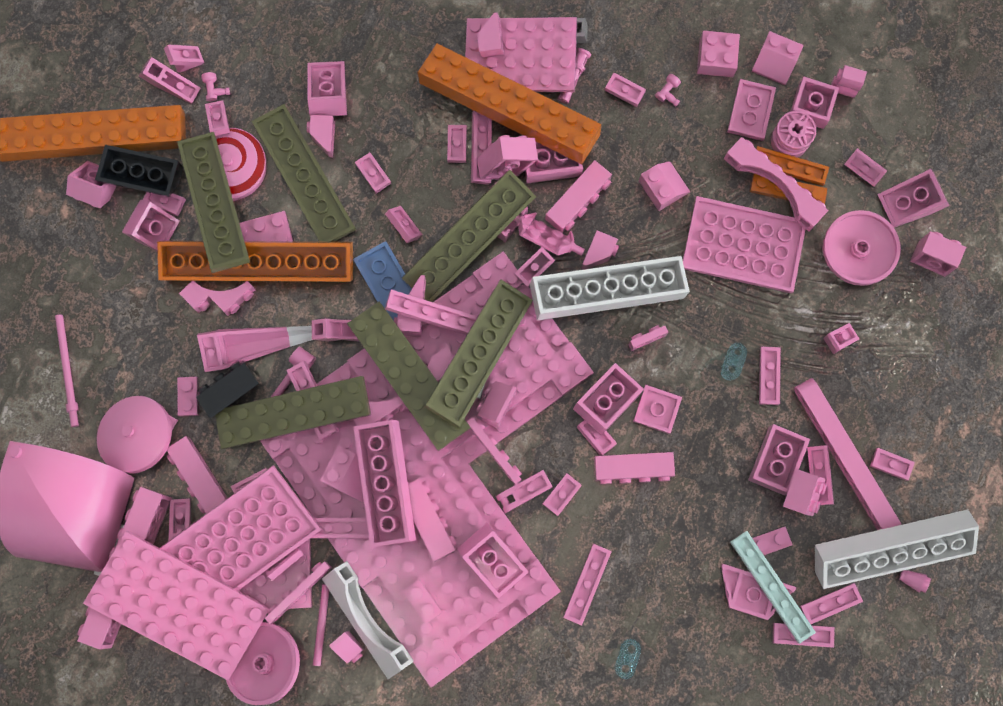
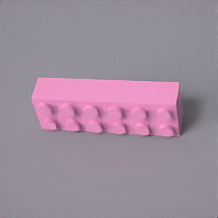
M387 420L353 426L370 547L415 541L416 536L399 421Z

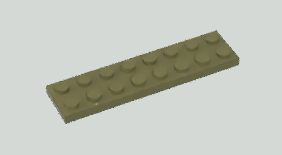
M285 104L253 120L252 123L319 242H335L355 231V226Z
M211 132L177 141L211 272L215 273L250 263L215 133Z
M508 169L401 278L413 288L419 277L425 275L426 288L424 300L432 302L536 196Z
M501 279L424 407L451 425L459 428L533 300Z
M380 301L347 323L438 451L471 429L465 419L461 426L456 428L424 407L438 382Z
M359 376L224 408L215 417L221 449H227L370 416L371 411L364 377Z

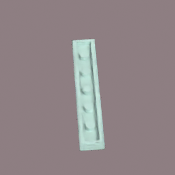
M748 531L730 541L797 643L800 644L815 634V630Z

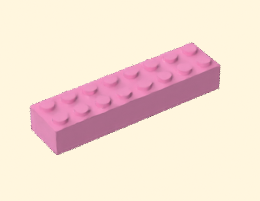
M143 487L136 490L133 496V506L125 515L126 523L124 528H121L118 532L117 539L119 540L117 545L126 531L154 544L172 498ZM113 547V548H112V550H111V552H110V555H109V558H110L111 555L113 554V552H114V550H115L116 547ZM88 607L86 611L87 618L78 630L79 638L77 641L100 650L112 648L121 624Z

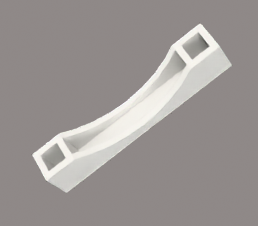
M348 561L334 568L322 578L387 679H390L414 662L403 644L388 636L371 617L361 595L358 577Z

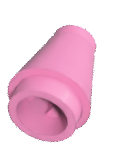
M909 570L902 571L899 576V580L919 593H926L931 578H928L926 574Z

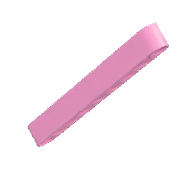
M810 378L794 387L796 396L823 441L828 446L829 451L876 529L880 530L902 525L815 380Z

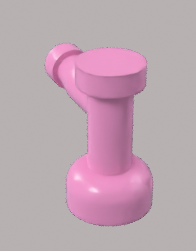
M207 72L201 75L202 81L206 83L207 88L206 101L213 102L217 100V96L230 95L229 87L214 89V82L217 80L215 73Z
M669 74L666 78V85L660 92L655 94V97L661 102H664L666 99L676 107L680 101L669 91L672 88L678 87L681 81L675 75Z

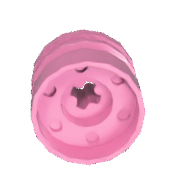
M801 111L786 113L780 118L772 132L771 146L773 150L794 157L802 156L816 136V125L813 119Z

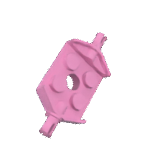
M536 212L524 216L518 215L513 220L517 222L520 236L556 255L573 251L582 256L585 251L584 248L574 243L571 230L568 236L559 230H554L544 222L535 220Z

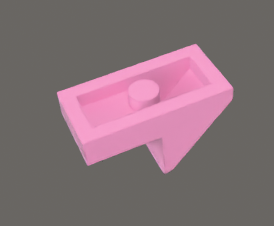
M167 45L164 48L170 65H175L178 73L204 63L198 46Z
M850 323L824 337V341L833 354L859 340Z

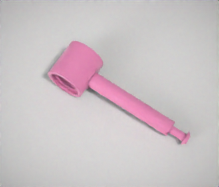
M300 346L289 358V362L293 366L305 361L309 369L316 360V357ZM288 374L271 397L282 395L291 383Z

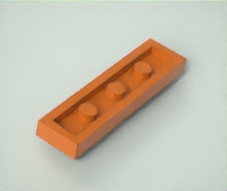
M760 146L756 147L759 152L765 153L768 160L773 164L779 165L787 176L824 186L829 170L828 166Z
M753 174L750 187L751 193L788 200L776 184L765 177ZM797 182L800 187L807 189L813 198L825 204L828 188Z

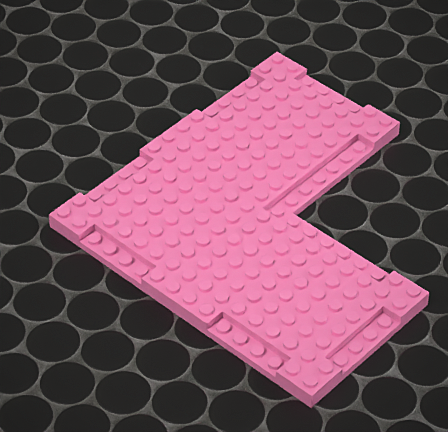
M503 251L433 303L478 317L501 279L531 299L532 294L530 288L515 275L517 269ZM532 301L488 377L481 398H476L465 420L468 421L472 417L475 421L478 419L476 410L480 402H485L487 398L485 392L489 384L493 385L497 381L517 388L516 395L499 429L480 420L485 427L483 431L486 435L489 436L491 434L496 442L499 443L591 377L594 372L552 318L536 319ZM426 322L422 323L421 336L404 335L427 367L430 358L446 347L455 356L466 337L464 334ZM365 348L348 359V362L317 383V386L363 376L369 402L387 401L399 397ZM406 409L403 412L399 410L394 413V418L391 420L399 421L408 484L419 478L421 482L426 481L431 491L427 494L430 500L435 499L439 510L436 512L439 518L444 517L448 528L445 530L448 536L453 535L457 546L454 547L456 551L434 562L415 523V541L370 547L369 538H328L343 562L348 561L358 577V583L361 588L364 589L395 636L403 644L429 686L433 687L561 591L469 465L487 451L471 429L438 451L411 412ZM354 420L335 423L339 431L323 440H319L315 429H309L260 441L314 518H366L364 503L320 481L338 445L357 454L353 427L357 426ZM486 523L489 524L528 571L522 579L500 598H497L457 550L461 544ZM418 579H420L442 611L441 614L427 624L424 623L403 593V590Z

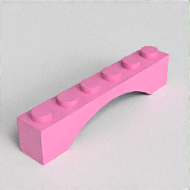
M741 137L725 155L724 160L737 171L758 174L776 184L789 200L795 220L809 232L829 211L824 203L813 198L807 189L800 187L793 177L787 176L779 165L773 164L768 160L765 153L755 149L749 140Z
M448 347L432 356L427 367L437 382L440 381L454 357ZM400 397L387 401L369 402L371 415L353 420L357 426L387 421L394 418L393 414L397 411L403 412L408 408Z

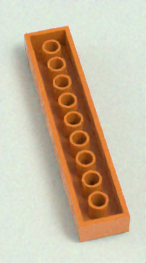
M438 43L418 71L420 84L528 138H535L536 142L580 164H583L600 136V123Z
M180 105L0 118V161L103 154L105 145L137 152L179 149L177 141L186 139L185 112Z
M203 241L157 242L158 280L350 282L353 280V242L245 241L250 263L215 273L211 272Z

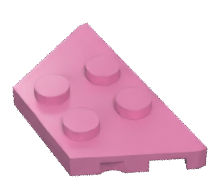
M722 564L721 570L728 608L769 620L776 610L752 574ZM783 583L790 595L796 590V587Z

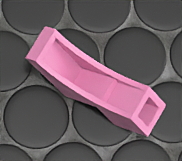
M192 281L179 294L198 313L205 311L213 300L229 316L239 310L240 304L250 300L254 295L253 292L256 290L248 281L237 288L227 291L209 290Z
M326 318L312 320V340L360 342L347 324L351 320Z

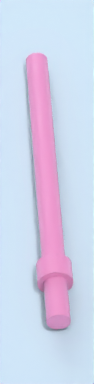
M56 315L55 320L68 403L66 404V411L69 413L71 427H78L77 411H79L78 403L75 402L63 315Z

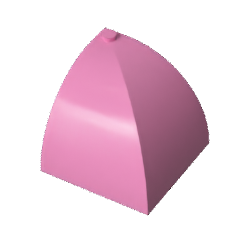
M10 441L0 470V538L3 545L15 557L102 572L110 559V552L115 546L134 477L119 469L79 455Z

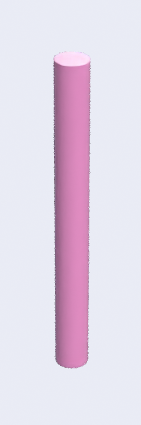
M322 585L313 658L314 666H321L329 589L326 585Z

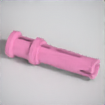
M576 48L575 86L580 74L585 71L587 59L591 57V53L583 48ZM561 92L558 100L564 104H569L573 92Z

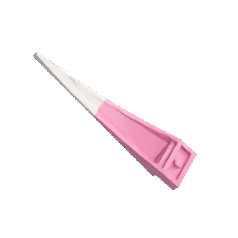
M312 326L218 329L217 331L198 333L197 338L204 371L226 369L236 361L240 363L242 361L246 362L311 341Z

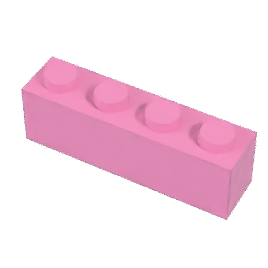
M594 160L546 213L545 220L562 233L565 230L569 231L575 224L574 220L578 216L581 218L585 214L588 204H593L600 195L598 193L602 189L605 191L610 186L612 174Z
M185 436L168 447V460L179 469L177 471L178 476L189 485L187 490L193 498H197L199 501L197 506L203 514H207L228 498L189 437Z
M673 452L595 456V481H600L602 485L612 484V480H619L621 484L631 483L632 479H639L640 483L651 482L652 478H658L659 482L670 481V478L675 476Z
M419 478L409 483L408 488L413 521L435 562L455 552L454 547L457 546L453 535L448 536L445 530L448 528L444 517L439 518L436 512L439 510L435 499L430 500L427 493L431 491L426 481L421 482Z

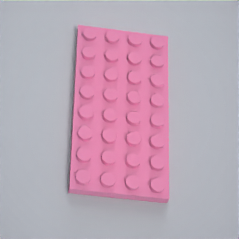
M273 465L165 543L160 549L228 586L240 590L321 531L322 528Z
M129 531L124 533L83 602L86 606L226 680H229L269 609V607Z

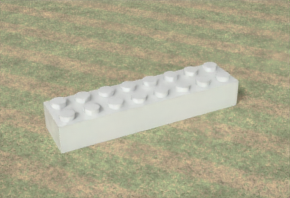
M681 256L536 276L532 278L529 284L537 320L684 299L690 292Z
M964 510L816 544L815 573L823 589L976 554L979 525L969 510Z

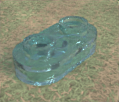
M734 343L727 350L721 367V374L726 380H735L741 374L747 356V349L743 344ZM735 349H739L741 355H736ZM729 367H733L735 372L731 373Z
M634 639L623 641L619 650L615 672L622 679L631 678L637 667L641 646ZM630 645H633L635 648L633 653L628 652ZM624 665L629 667V671L626 673L622 671Z

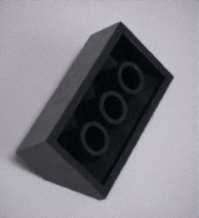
M105 145L95 181L170 197L179 185L184 167L179 160Z

